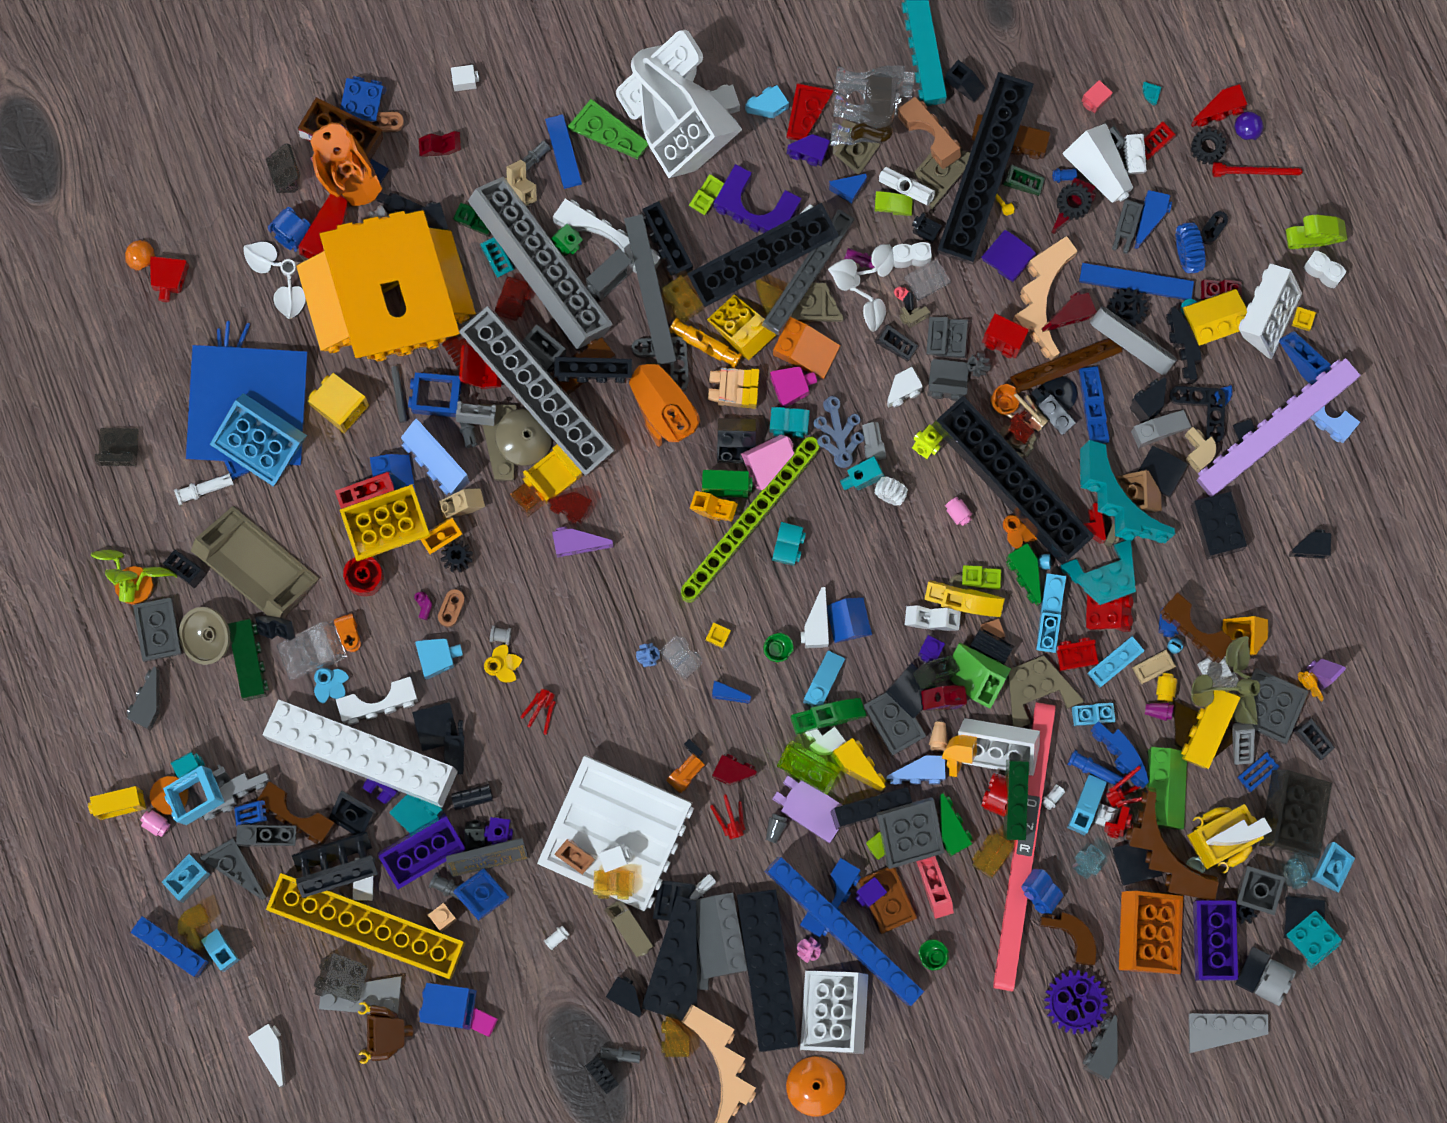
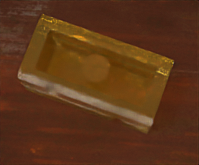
M994 833L993 836L989 834L982 843L985 845L982 852L978 850L971 859L974 861L972 866L990 879L993 878L1014 847L1013 844L997 833Z

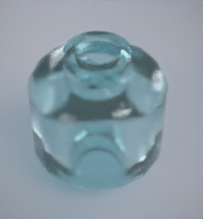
M1297 858L1287 861V864L1282 869L1288 886H1291L1293 889L1307 886L1310 874L1306 862L1299 861Z

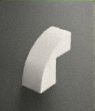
M918 605L906 606L905 625L930 630L957 631L959 630L961 611L950 608L929 609Z

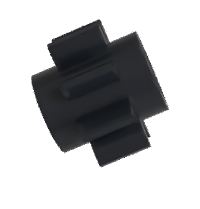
M1239 905V908L1236 907V918L1240 919V924H1243L1244 920L1251 924L1252 920L1250 918L1257 917L1254 914L1255 909ZM1247 908L1249 915L1244 917V913L1241 910Z

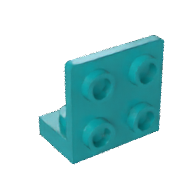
M407 794L389 813L409 833H412L441 816L444 811L437 805Z
M1314 911L1287 933V938L1307 959L1306 964L1310 969H1313L1342 943L1339 935L1317 911Z

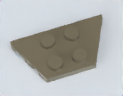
M960 149L961 157L945 169L939 166L930 153L914 172L919 183L935 190V196L929 204L932 210L964 173L970 152L961 151Z
M813 283L791 315L792 318L798 321L843 322V316L837 308L836 302L831 296L826 283Z

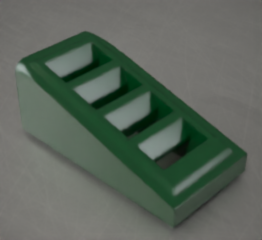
M1010 165L1005 171L1002 185L1039 196L1045 178ZM1019 176H1022L1021 182L1019 183V182H1018ZM1028 178V179H1029L1028 185H1025L1026 179ZM1034 180L1037 181L1035 189L1032 188Z

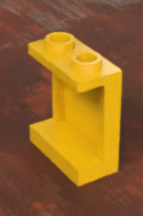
M558 444L552 448V452L528 471H523V481L529 488L532 486L536 490L535 496L540 502L545 501L546 504H549L583 477L582 471Z

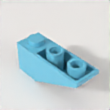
M1090 774L1088 775L1068 823V829L1084 836L1088 833L1106 786V781Z

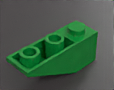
M1027 543L1010 553L1006 558V564L1010 571H1014L1018 576L1016 580L1020 587H1024L1028 592L1026 596L1030 603H1035L1037 607L1041 603L1038 559Z
M942 793L939 796L940 833L942 843L949 856L952 857L970 847L973 838L968 830L964 831L961 825L963 823L962 818L958 813L955 814L951 808L954 805L950 797H945Z

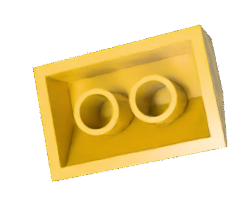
M1236 289L1183 307L1186 321L1190 325L1199 346L1240 332L1239 324L1247 314V308Z

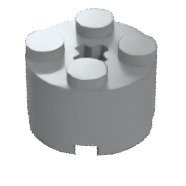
M1270 959L1254 993L1280 1006L1284 998L1282 994L1288 993L1292 985L1289 981L1293 980L1296 971Z

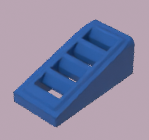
M714 681L713 699L750 703L751 696Z

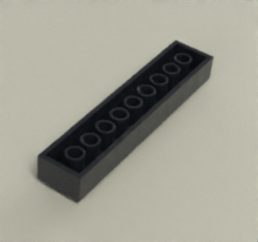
M998 72L937 250L938 254L973 265L1034 83Z
M964 396L956 401L932 424L934 429L1061 565L1066 563L1094 537L1089 529Z

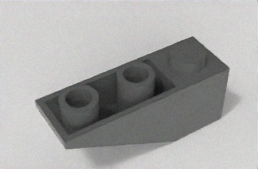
M156 667L147 672L144 686L138 689L136 693L137 699L134 705L131 704L126 713L128 720L150 731L160 714V670Z
M237 825L236 845L239 847L296 846V826Z

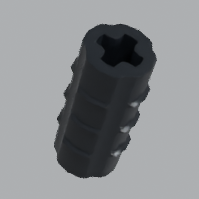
M489 784L464 791L460 790V792L451 794L455 811L493 801Z

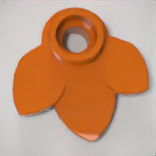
M1009 515L1004 519L1003 529L1007 532V541L1015 549L1022 547L1023 542L1037 540L1017 516ZM1010 522L1015 524L1014 528L1009 527Z

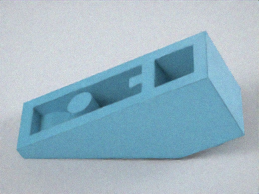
M827 651L803 703L812 707L824 704L845 658Z

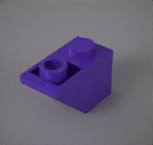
M812 134L789 144L787 154L792 159L805 160L809 165L822 166L830 140Z

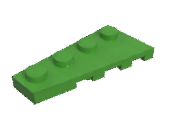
M592 99L589 100L568 126V129L635 159H639L649 147L645 139Z

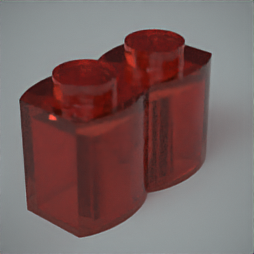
M507 276L495 307L496 314L517 321L519 317L522 318L525 311L523 304L525 300H529L532 292L529 289V284Z

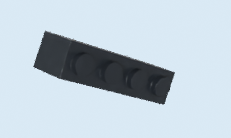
M908 787L839 806L830 812L835 829L838 830L876 819V813L910 804L912 799Z

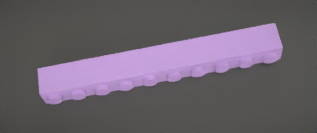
M1346 358L1343 361L1338 359L1330 366L1332 370L1327 374L1325 371L1315 378L1317 382L1313 385L1307 384L1301 390L1303 393L1300 396L1296 397L1294 395L1286 402L1288 405L1284 409L1279 407L1272 413L1273 417L1269 421L1264 419L1257 425L1258 430L1254 433L1250 431L1243 436L1242 439L1244 441L1239 445L1237 443L1233 444L1228 449L1229 453L1226 456L1220 455L1213 461L1215 465L1210 469L1205 467L1198 473L1200 477L1196 481L1210 497L1216 495L1354 383L1361 375Z

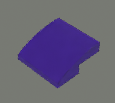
M1004 230L981 258L985 263L997 269L1000 275L1014 282L1029 264V261L1036 256V252L1016 236Z

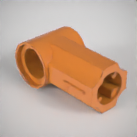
M692 754L679 769L677 768L673 771L666 781L681 794L705 765Z

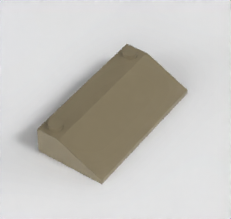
M234 506L197 536L191 549L195 555L267 616L279 618L287 616L319 580L317 576Z

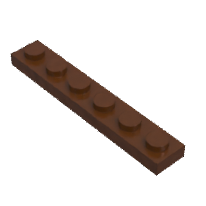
M1108 338L1010 377V380L1018 393L1026 391L1052 379L1123 352L1122 347Z

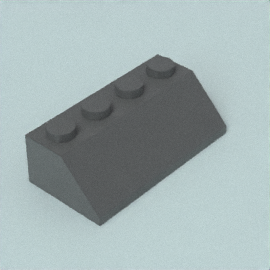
M733 893L696 900V938L703 979L747 971Z

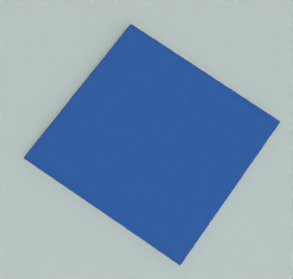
M192 345L186 459L225 461L224 459L227 458L229 462H235L211 446L210 443L235 400L243 393L303 432L307 352ZM302 445L289 465H301Z

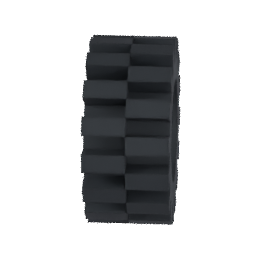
M1208 128V130L1202 129L1201 132H1197L1196 136H1194L1191 143V152H1193L1192 156L1194 158L1197 157L1196 161L1200 162L1201 160L1203 161L1202 164L1208 162V165L1213 162H1218L1226 150L1225 137L1222 138L1223 134L1221 132L1218 134L1216 129L1214 131H1211L1212 128ZM1205 140L1212 141L1215 144V150L1211 153L1205 152L1201 147L1202 142Z
M1073 183V185L1068 184L1059 193L1057 208H1059L1060 214H1064L1063 217L1066 218L1068 216L1070 220L1073 218L1078 220L1079 217L1083 218L1089 212L1092 203L1091 193L1087 192L1088 188H1083L1082 184H1079V186L1076 185L1077 183ZM1071 195L1080 197L1081 205L1077 208L1070 207L1067 203L1068 197Z
M598 1056L585 1065L606 1094L619 1085Z

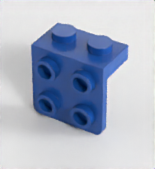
M353 76V79L346 78L340 109L362 120L375 122L378 116L381 96L385 95L386 87L382 85V82L371 80V83L364 82V78Z

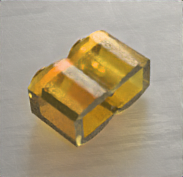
M594 870L593 894L598 895L600 899H609L610 895H615L617 899L629 900V896L634 895L635 872L614 870L604 872V870Z

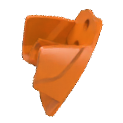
M333 122L315 131L310 140L314 151L312 161L316 177L324 188L336 197L342 194L352 206L365 205L374 201L378 193L381 192L382 187L368 157L354 136L343 125ZM329 132L330 138L324 135V133ZM339 147L340 150L335 151L334 148Z
M645 364L638 366L629 380V385L644 417L645 427L658 447L662 446V438H665L668 442H679L693 434L700 423V418L681 388L660 365Z

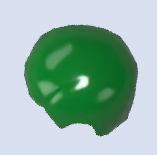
M783 633L770 635L763 644L764 655L770 661L776 663L787 660L794 650L793 641L788 635Z
M936 939L925 941L921 944L918 951L922 965L932 971L944 968L950 957L947 947Z

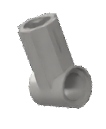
M878 422L862 425L866 460L873 456L876 460L886 459L885 446L881 440Z

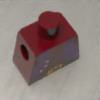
M940 686L921 691L923 711L955 710L967 705L965 686ZM937 696L941 697V700L939 702H937L936 700Z

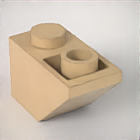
M463 489L439 501L443 519L473 513L485 507L481 489Z

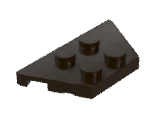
M1175 701L1173 704L1174 745L1183 748L1184 744H1188L1191 739L1189 736L1191 728L1198 723V712ZM1227 727L1214 758L1233 744L1232 728Z

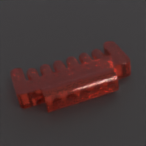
M453 336L443 342L442 346L448 351V355H451L450 358L453 359V362H457L455 366H459L460 361L458 360L461 359L462 345L469 344L465 338L459 341L456 336Z

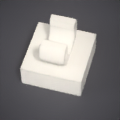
M1099 804L1094 823L1104 827L1105 822L1115 824L1119 810Z

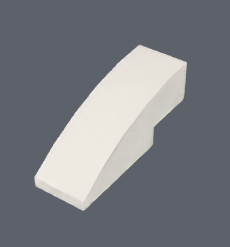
M1265 818L1250 826H1247L1245 820H1242L1207 840L1206 843L1215 846L1243 844L1256 840L1272 830Z

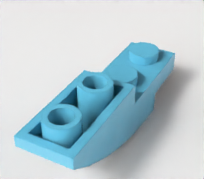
M1046 573L1036 650L1056 653L1066 576Z

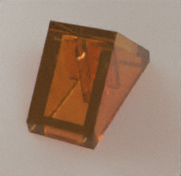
M525 483L510 494L527 517L543 506L541 498Z

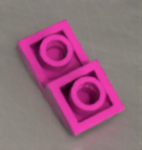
M474 1007L471 1029L490 1037L498 1019Z

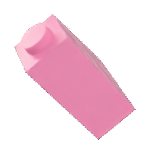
M779 435L741 453L756 489H765L794 455L792 449L794 446L789 437Z

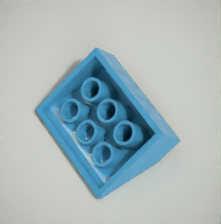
M243 393L235 400L210 445L274 487L307 435Z

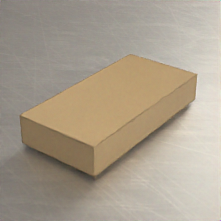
M1166 649L1132 667L1142 685L1176 666Z

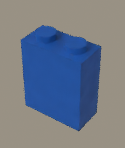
M426 983L422 992L423 1004L419 1011L420 1022L470 1030L477 990Z

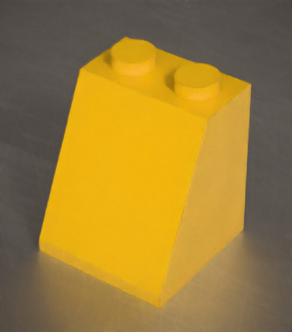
M332 373L321 382L322 386L318 390L315 389L309 395L308 402L311 407L345 434L369 407V404L363 394Z

